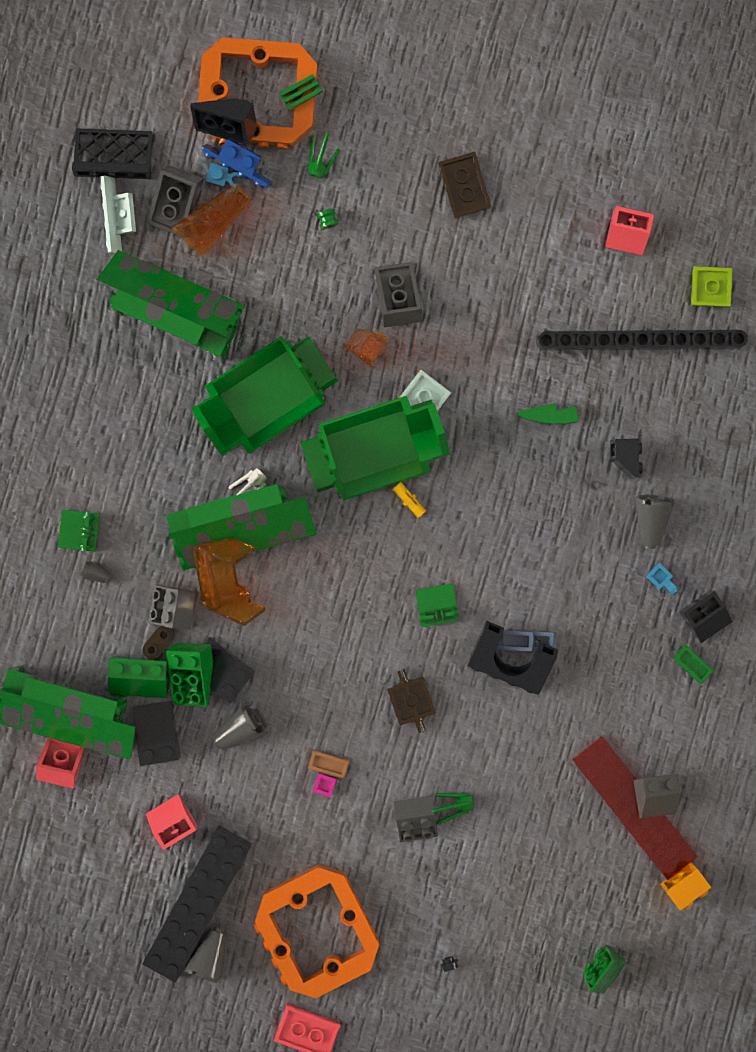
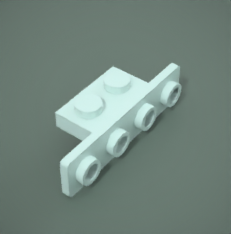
M101 176L102 206L107 238L106 246L108 253L115 254L117 250L122 251L121 235L136 232L133 194L124 193L117 195L115 178Z

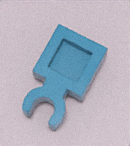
M210 163L206 183L224 188L226 183H229L231 187L239 188V184L233 183V179L235 177L241 178L242 176L238 172L229 174V168Z

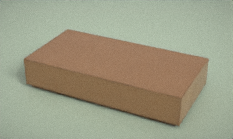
M313 749L308 769L345 779L350 760Z

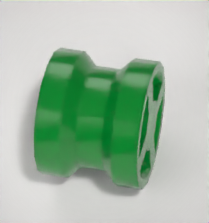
M327 209L316 214L317 219L321 222V230L329 229L339 224L338 220L335 219V209Z

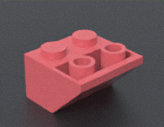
M616 206L613 210L605 248L643 256L654 214Z
M179 794L146 813L151 830L163 850L198 828V824Z

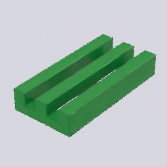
M312 74L279 94L287 109L291 111L323 91ZM311 81L313 82L310 85L304 87L303 89L297 91L296 93L290 95L289 97H285L286 95L292 93L293 91L299 89ZM314 87L316 88V90L311 92L310 94L302 97L301 99L295 101L292 104H289V101L304 94L305 92L311 90Z

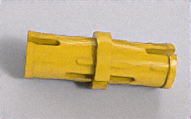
M402 482L392 489L403 501L402 504L407 506L417 518L426 512V509L415 498L416 495L411 494Z

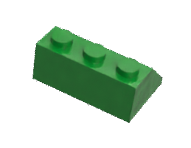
M116 656L109 658L108 685L110 695L167 698L169 676L167 659Z

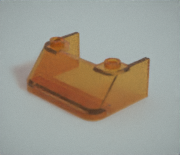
M234 538L198 544L193 548V557L201 598L205 607L243 626L263 613L265 607L252 602L248 588L238 584L235 564L254 552L255 547Z

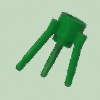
M329 132L325 133L318 159H315L314 163L315 136L311 138L309 164L307 167L309 170L308 174L320 179L323 178V175L327 176L331 165L340 152V149H337L325 167L322 157Z
M465 792L436 793V797L459 799H456V804L432 809V812H441L455 808L459 811L437 821L436 824L439 825L460 815L468 814L469 810L474 809L471 795H465Z

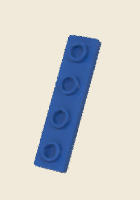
M226 140L221 151L209 144L202 146L201 150L205 152L207 157L211 159L216 158L222 162L221 164L224 167L237 170L240 176L247 179L249 177L255 181L254 183L257 186L268 188L272 185L273 181L256 172L262 157L243 145Z

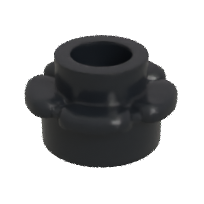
M453 956L442 959L443 963L440 967H443L444 972L458 968V959H454Z

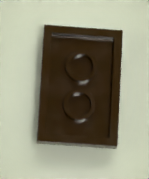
M475 152L438 162L454 219L491 208Z

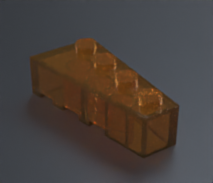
M232 184L175 224L170 230L197 255L203 258L253 199L240 186Z
M358 328L344 346L373 369L376 368L388 352L387 338L380 332L375 334L373 331Z

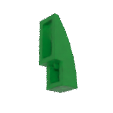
M553 403L516 412L517 417L539 424L561 425L579 422L576 406L556 410V405Z

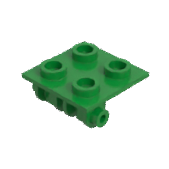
M62 510L58 548L96 552L100 514Z
M453 583L415 590L421 627L459 621Z

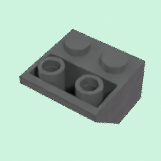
M155 585L149 623L174 629L190 630L196 592Z
M432 796L394 801L400 842H412L413 840L438 837L435 813L432 812V809H434Z

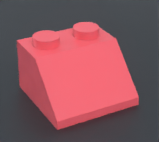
M48 737L37 764L36 780L74 789L85 747Z

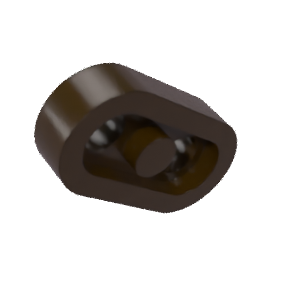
M160 626L155 630L143 646L145 657L156 659L164 652L174 639L175 633L173 628ZM162 631L167 632V638L161 637ZM150 646L155 647V653L149 652Z

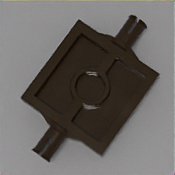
M405 669L399 670L397 673L401 682L387 689L399 725L415 723L418 733H422L420 725L423 732L426 731L422 720L436 713L424 677L408 679Z

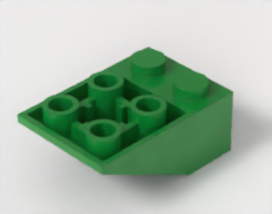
M176 643L166 650L173 705L207 707L213 668L211 644Z
M606 944L603 948L600 947L597 950L594 961L588 963L583 970V976L589 990L594 993L604 994L627 963L621 955Z

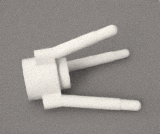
M256 468L254 471L250 470L248 474L230 485L229 489L234 488L245 480L249 483L236 495L245 493L251 486L255 488L259 486L257 489L264 488L266 485L265 481L268 478Z

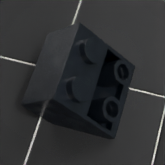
M639 438L611 440L610 460L630 479L639 478V474H642L643 470L642 462H639V454H642V443H639Z
M713 590L708 591L679 611L700 643L733 622L725 605Z

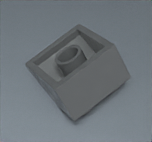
M678 774L633 780L640 819L676 814L681 796Z

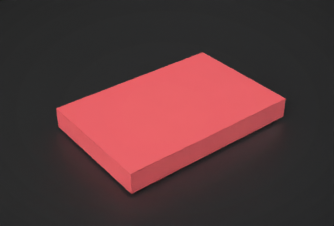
M287 1003L274 1041L302 1052H331L341 1023Z

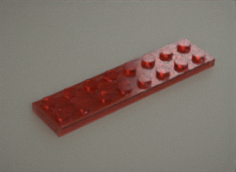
M600 736L572 759L667 880L698 857L665 815L639 818L633 781L636 778L603 736Z

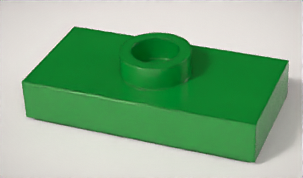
M686 644L672 657L700 685L714 671Z

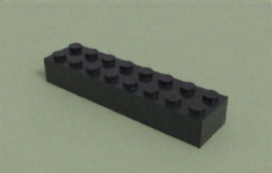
M220 825L217 827L142 965L176 983L250 850L252 843Z

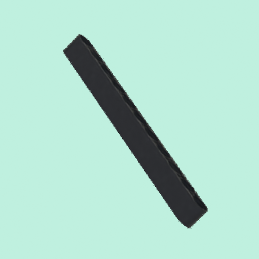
M743 330L545 331L538 336L536 343L541 350L738 349L746 345L748 335ZM622 335L626 337V345L619 344V336ZM639 335L646 338L645 345H640L637 342ZM658 335H662L665 338L664 345L657 343L656 338ZM677 335L683 336V345L676 342ZM696 335L702 336L703 344L696 343ZM715 335L722 337V344H717L714 341ZM734 335L741 337V344L734 342ZM567 336L570 340L569 345H562L560 338ZM580 336H586L589 339V344L582 345L579 341ZM600 336L607 337V345L599 343ZM541 337H549L551 340L550 345H543Z

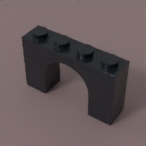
M486 620L470 655L468 667L474 671L485 673L494 679L505 681L511 686L522 688L528 693L539 695L556 661L558 649L540 642L529 663L520 667L509 666L503 663L496 653L504 627Z

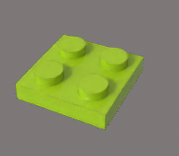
M694 266L692 270L691 306L731 307L732 268Z

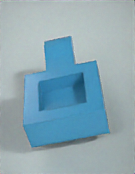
M660 563L645 576L659 590L664 586L671 595H674L679 590L670 581L673 575Z

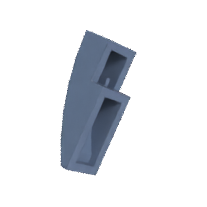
M504 630L497 650L536 651L540 642L556 648L557 632Z

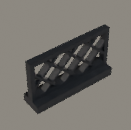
M76 128L74 162H72L74 176L151 179L153 132ZM80 134L89 135L92 139L83 145L80 141ZM103 135H108L111 140L103 146L98 139ZM121 136H127L130 141L122 147L117 140ZM140 137H148V143L143 147L136 142ZM96 142L101 149L93 155L87 148ZM115 143L120 150L112 156L107 148ZM134 143L139 150L131 156L126 149ZM84 151L91 156L87 161H79V155ZM103 152L110 157L106 162H100L97 159ZM124 152L129 159L124 163H119L115 158ZM143 153L147 157V164L137 163L135 158Z

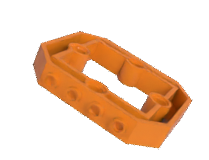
M222 37L202 54L198 102L229 99L228 86L221 80L223 58L252 60V63L257 68L267 67L270 61L297 63L296 83L312 74L317 81V63L300 43ZM258 53L266 55L262 60H258L255 57ZM311 81L306 85L300 87L299 89L293 91L292 93L286 95V98L296 93L297 91L303 89L304 87L310 85L313 82ZM314 87L300 95L301 98L315 91L316 88ZM217 88L224 89L222 95L214 94ZM316 96L294 108L293 128L264 126L257 122V129L260 133L252 138L250 144H256L260 148L277 146V149L282 150L294 147L313 130ZM211 135L221 145H224L227 140Z
M317 864L264 892L254 927L258 935L262 934L264 938L263 945L267 952H271L273 956L271 958L272 963L276 969L279 968L282 974L280 978L284 986L288 985L291 991L318 998L371 971L379 947V939L345 872ZM331 883L342 905L340 919L343 924L353 926L363 949L343 959L337 954H330L324 960L323 969L304 978L291 953V942L283 937L272 912L288 904L295 909H301L307 903L308 894ZM299 893L304 899L302 901H295L293 895ZM348 910H352L355 913V916L353 918H347L345 916V912ZM279 945H283L286 947L287 951L284 953H280L277 951L276 947H278ZM335 962L338 964V968L330 969L328 964Z

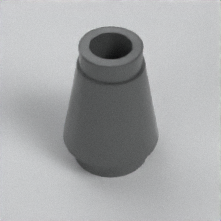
M86 561L81 576L87 580L107 583L111 573L92 561L91 563Z

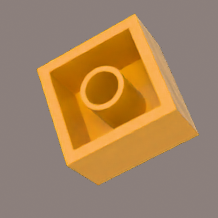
M691 861L660 884L680 911L691 907L695 899L707 895L711 888Z

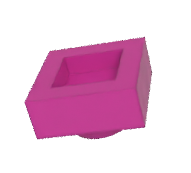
M318 773L312 792L331 798L337 778Z

